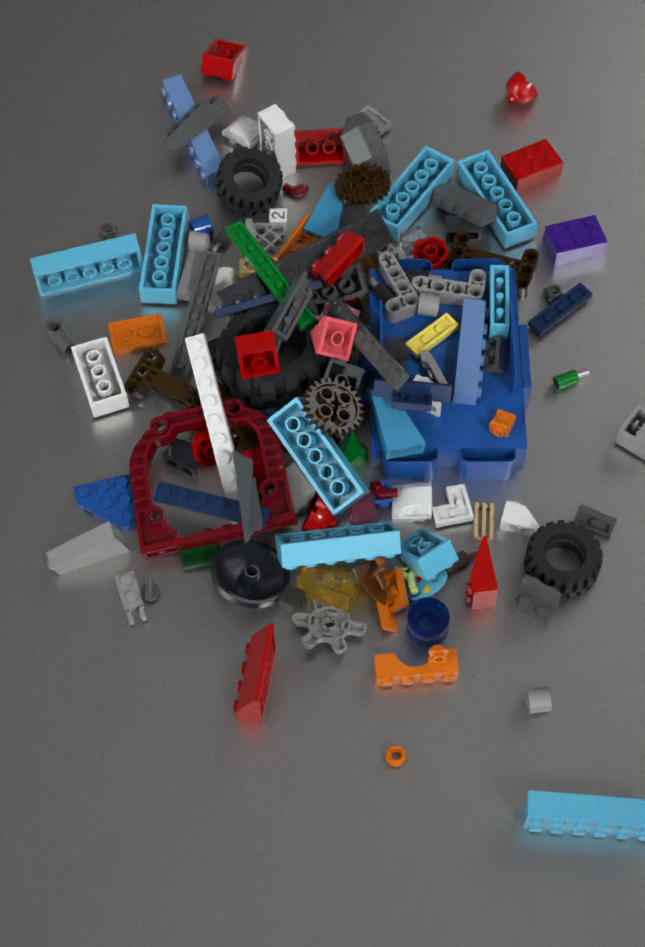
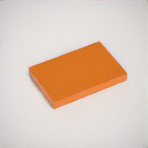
M161 313L108 323L114 356L146 350L149 347L168 346Z

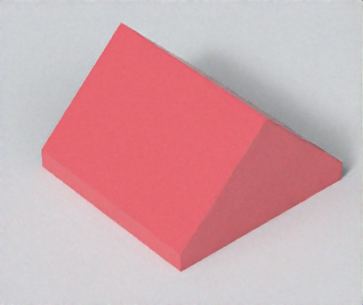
M324 316L310 331L315 353L349 361L358 324Z

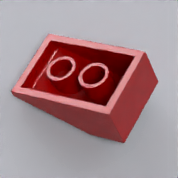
M215 39L202 54L200 73L208 77H220L225 81L232 80L238 72L247 46Z
M487 536L482 537L470 574V580L466 583L467 591H465L466 602L470 603L471 610L495 607L498 594Z

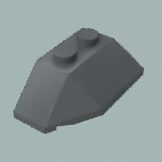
M363 112L347 117L340 139L353 167L355 163L357 166H360L361 162L364 165L370 162V166L377 164V168L382 166L383 170H387V174H390L388 153L373 120Z

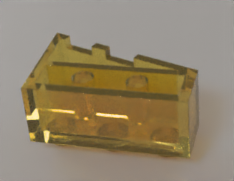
M304 566L297 577V595L349 613L353 612L365 592L352 569Z

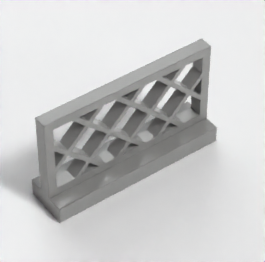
M245 219L244 225L258 243L262 241L267 245L263 250L266 252L271 248L276 253H279L280 249L274 245L277 242L283 245L288 240L286 223H253L252 219ZM256 229H263L265 233L260 235L256 232ZM282 229V234L278 236L273 230ZM271 235L275 240L270 243L265 237ZM266 252V254L274 263V256L272 257Z

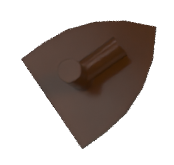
M374 559L353 568L355 576L366 592L379 603L386 605V588L389 586L382 574L389 571L388 564L385 563L378 566Z

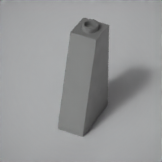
M108 521L46 552L49 559L47 560V565L51 571L54 570L59 575L124 554L129 552L130 549L125 535Z

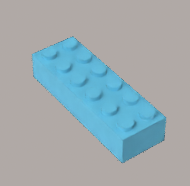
M425 146L390 187L391 191L388 192V196H383L384 200H379L378 204L370 210L372 212L378 208L395 241L402 237L433 199V188L446 184L454 174L455 160Z
M489 150L457 162L456 175L465 189L497 204L496 221L490 223L489 226L504 249L536 237L537 221Z
M152 204L139 286L141 303L177 304V290L181 279L189 223L187 206Z
M135 233L30 258L40 297L142 272L143 267Z
M296 397L267 421L333 515L341 514L370 491L333 438L328 436V432L322 435L320 428L316 431L314 430L315 424L309 425L311 419L305 418L304 416L307 412L302 411L305 406L302 404L304 397Z
M392 521L275 534L277 558L282 568L287 570H293L297 566L304 565L306 567H315L320 563L334 565L337 561L351 563L357 561L356 559L362 558L374 560L378 556L392 558L396 554H401L400 531Z
M528 790L524 801L523 828L529 829L531 832L550 830L553 834L572 832L573 835L583 836L585 833L594 834L595 837L613 835L618 839L638 837V840L645 841V799Z

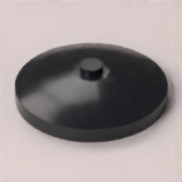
M236 540L224 545L216 553L211 566V578L219 593L230 602L246 608H264L277 603L283 598L290 584V570L282 568L277 558V550L255 540H249L248 542Z

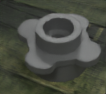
M104 223L100 226L101 233L99 237L101 239L117 237L115 233L117 230L116 225Z
M551 284L543 290V294L548 297V301L551 303L564 295L561 292V287L557 284Z

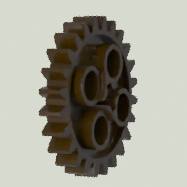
M361 162L360 166H357L355 163L354 168L348 166V171L342 170V174H338V179H335L336 184H334L339 201L342 200L343 204L348 203L349 207L355 204V208L359 205H362V208H364L366 204L371 207L373 202L378 204V200L383 201V196H388V192L391 191L390 175L387 174V170H383L382 166L377 168V164L370 166V162L367 165Z
M330 377L326 381L322 378L319 382L314 381L303 395L302 404L305 406L302 411L307 412L304 416L305 418L311 419L309 425H316L315 431L320 428L322 435L328 432V436L331 437L334 433L336 438H339L341 434L343 437H346L348 433L352 434L359 427L363 420L361 416L364 414V411L361 409L364 404L358 403L361 397H355L357 391L351 392V385L345 387V381L339 384L337 378L333 382Z

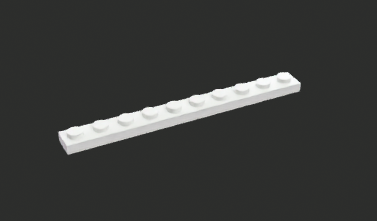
M202 333L185 338L225 498L238 501L232 451H235L206 336Z

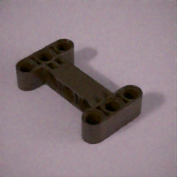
M458 231L455 234L448 252L447 261L444 264V270H452V263L456 259H500L505 265H509V269L515 268L517 299L527 297L537 269L539 259L537 250L526 249L521 260L469 247L470 234L466 231Z
M147 348L124 384L126 393L134 400H141L151 388L185 407H199L201 400L198 389L162 371L165 357L157 348ZM217 380L222 399L225 393V389L223 385Z

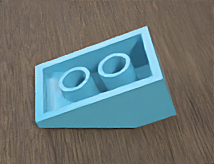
M423 527L400 541L401 554H396L417 576L425 580L435 578L437 573L450 568L454 562L459 560L450 539Z

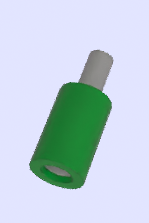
M588 369L579 372L571 370L553 377L554 386L557 390L578 383L579 378L589 375Z

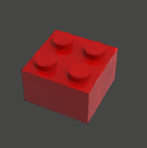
M273 330L234 337L242 379L280 373Z

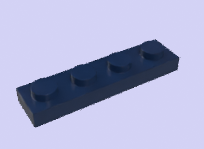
M578 283L529 320L528 326L541 337L592 298L593 293L583 284Z

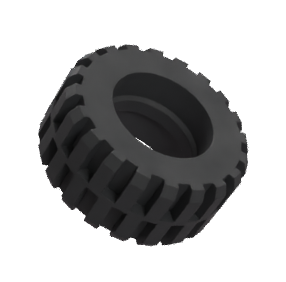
M248 146L242 147V150L239 148L234 149L232 153H227L225 158L221 160L216 174L215 188H217V196L221 197L220 202L223 205L226 204L228 210L236 211L235 214L240 215L243 213L245 216L250 217L251 214H254V216L260 215L261 211L266 213L269 211V208L275 205L283 186V173L280 170L279 163L274 162L275 158L272 155L268 156L266 151H259L256 147L248 149ZM240 172L253 173L262 180L264 188L255 192L246 191L236 184L233 176Z
M558 520L557 523L551 521L546 524V527L540 526L537 532L531 535L524 558L526 574L538 578L547 586L555 587L561 593L560 599H563L564 596L572 599L575 598L576 594L581 596L585 594L586 590H590L598 578L603 562V550L600 548L599 540L594 539L595 534L592 531H586V527L582 524L580 526L575 525L574 521H569V523H565L564 520ZM556 548L568 549L578 556L582 565L572 571L558 570L549 564L545 554Z

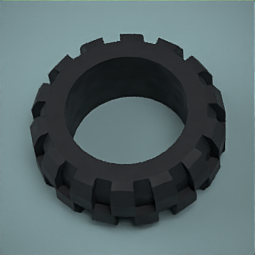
M269 303L268 307L262 308L255 306L246 309V313L242 316L237 314L228 322L227 329H223L216 344V362L219 378L224 388L230 392L233 398L239 399L243 405L251 403V406L256 410L267 411V408H276L279 411L294 398L303 397L308 387L314 381L319 382L321 378H324L331 358L315 353L310 331L319 323L318 321L303 331H300L297 325H295L288 340L282 341L280 345L295 348L302 354L290 364L279 367L280 373L242 379L234 337L264 331L280 303Z

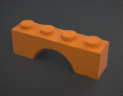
M456 648L448 649L449 653L447 656L449 660L447 662L439 664L428 662L418 667L402 663L395 653L375 654L376 685L389 687L398 683L402 685H411L414 682L428 684L435 680L450 682L458 679L459 668Z

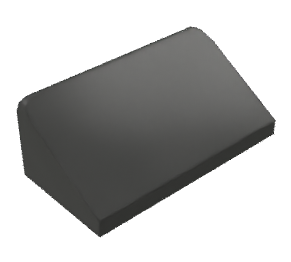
M502 336L486 340L483 373H506L508 342Z

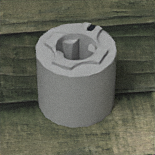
M420 293L417 315L437 317L440 295Z
M548 687L525 690V706L529 714L552 711V701Z

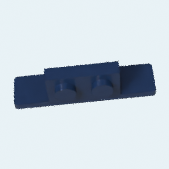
M374 379L373 396L392 398V409L431 412L432 401L449 403L451 400V384L406 381L397 391L385 379Z

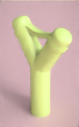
M409 567L400 568L402 569L404 579L408 583L411 594L416 595L418 593L414 580L416 574Z

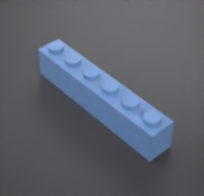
M464 299L453 403L476 405L477 398H481L482 387L478 386V382H482L483 371L480 370V366H484L485 355H481V350H485L486 339H483V335H487L488 324L484 323V319L488 320L489 308H486L485 300Z

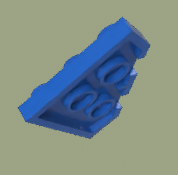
M130 474L73 487L76 503L79 508L88 510L105 522H111L122 531L137 528Z

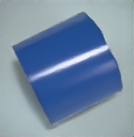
M208 215L189 221L191 231L209 233V236L214 235L213 226Z

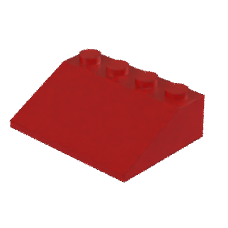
M274 623L267 624L252 635L251 642L246 644L245 655H248L247 661L242 663L241 674H244L243 680L238 682L237 693H240L239 699L234 701L233 712H236L237 720L262 723L277 648Z

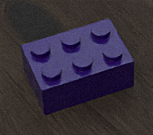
M596 215L545 226L543 241L554 266L605 255L607 240Z

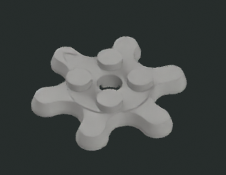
M316 595L312 598L313 612H297L292 616L295 626L304 627L309 630L302 638V644L306 649H312L319 643H328L336 654H343L347 649V643L344 638L350 635L363 636L367 630V626L364 623L355 622L350 619V615L356 609V604L352 600H345L339 606H330L324 596ZM331 623L334 626L329 627V629H327V626H325V624Z

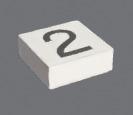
M287 208L270 209L269 223H286L287 226Z

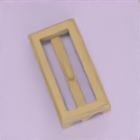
M475 502L473 540H482V537L486 536V510H490L489 536H487L488 541H493L494 503L487 505L484 502L482 504ZM479 509H482L481 535H478Z

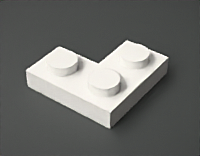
M465 484L445 487L449 504L432 507L435 527L473 521L474 515Z

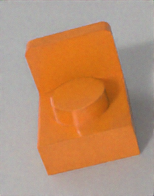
M498 409L494 419L489 423L490 432L495 436L508 438L516 420V415Z

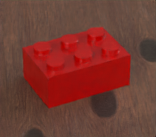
M544 139L501 156L500 168L516 192L519 193L561 176L563 161L549 141Z

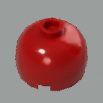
M518 71L506 83V91L508 93L506 97L512 104L515 102L518 105H527L538 97V93L532 83H528L525 80L527 78Z
M428 236V239L422 240L421 238L414 244L413 259L429 260L432 263V270H440L444 266L448 258V248L444 240L439 237Z
M208 428L202 429L192 438L191 451L194 460L202 466L217 465Z
M319 495L308 511L309 514L304 520L301 530L308 531L334 527L337 519L334 518V515Z

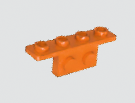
M307 213L304 218L300 219L297 228L291 232L290 238L283 243L279 253L275 254L274 262L318 240L317 237L303 233V228L311 214Z
M376 557L375 561L378 566L385 564L383 559ZM395 568L388 573L382 574L389 586L386 588L387 602L386 605H383L376 601L382 629L394 633L398 631L395 613L409 606L403 572L400 568Z

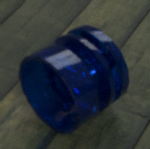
M425 597L418 599L410 606L407 614L406 628L408 637L415 645L428 649L434 645L442 644L447 638L450 615L445 604L436 598Z

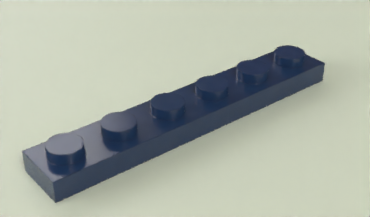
M316 278L307 280L308 287L311 288L312 292L323 288L321 280L316 281ZM270 291V294L263 296V293L254 295L252 300L246 301L245 298L234 301L235 304L228 306L227 303L217 306V310H214L215 319L243 312L255 306L260 307L278 302V300Z
M159 481L153 497L155 502L242 524L239 502L237 500ZM260 506L263 522L261 529H265L271 510Z

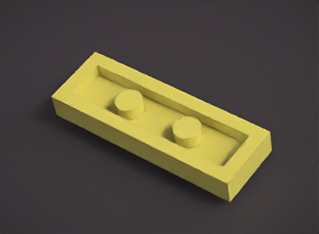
M446 313L407 341L405 348L418 359L422 351L431 350L458 330L459 324Z

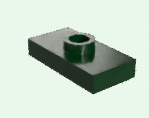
M219 544L180 550L183 570L212 565L213 559L219 550Z

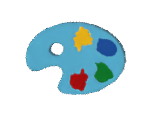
M445 569L437 573L435 578L425 580L416 575L414 580L418 593L412 595L407 585L408 599L413 601L422 600L436 593L445 584L448 577L447 571Z

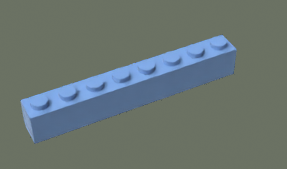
M181 74L162 80L163 87H161L163 97H167L168 108H172L173 118L177 121L195 105ZM206 129L185 144H189L190 155L195 157L194 162L196 168L201 170L202 180H205L208 186L215 185L216 174L222 159Z

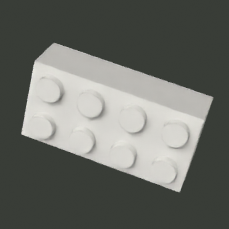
M274 104L258 112L260 151L264 150L268 156L272 155L275 158L274 162L279 163L280 170L283 173L282 179L296 173L295 125L291 120H288L285 112Z
M107 337L72 346L73 357L93 417L128 408L127 394Z

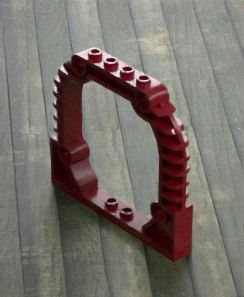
M222 399L228 426L234 429L249 427L258 435L266 471V480H263L259 486L260 494L263 497L260 506L269 508L271 512L266 528L259 531L256 530L252 535L297 525L281 441L267 420L269 418L255 409L244 407L239 399ZM202 404L195 408L186 407L178 412H166L161 416L153 418L150 422V429L141 436L142 438L133 448L129 460V472L135 504L134 514L140 552L145 559L180 552L182 549L244 537L241 523L235 525L225 524L218 529L207 528L200 533L181 537L177 530L167 525L168 516L153 500L155 493L151 475V464L158 447L171 444L180 433L207 427ZM234 409H239L238 412L232 413ZM161 426H165L163 430L158 431ZM268 489H275L273 493L266 494ZM156 515H160V518L158 520L153 521V518Z

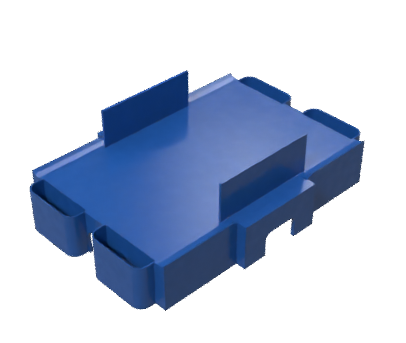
M397 259L406 276L408 269L430 271V275H440L442 279L469 282L470 273L473 270H483L486 273L483 300L486 301V308H489L490 265H505L500 259H456L452 263V270H432V263L427 259ZM515 268L509 269L510 327L508 339H505L508 342L506 373H483L482 382H478V386L482 387L481 398H477L476 405L453 403L463 307L440 303L437 317L416 314L402 321L390 323L385 318V306L382 300H379L373 293L374 287L369 283V325L365 326L410 375L407 381H413L417 374L427 378L428 376L426 370L422 368L421 359L415 358L405 348V343L446 313L459 324L458 330L429 350L447 383L452 385L450 402H441V415L439 417L426 411L405 410L425 440L424 453L392 459L385 458L369 401L370 391L374 388V379H384V377L361 352L362 368L372 372L362 399V403H366L368 408H370L371 468H381L382 477L385 480L389 479V481H430L436 477L437 468H457L459 478L465 481H506L511 479L514 468H523L527 451L525 408H528L532 388L527 325H519ZM370 269L369 280L374 278L379 284L383 283L387 287L379 271ZM489 315L488 320L484 319V323L488 324L487 335H483V339L486 340L489 339ZM498 409L516 415V420L508 438L504 436L498 437L490 432L489 423L494 419Z

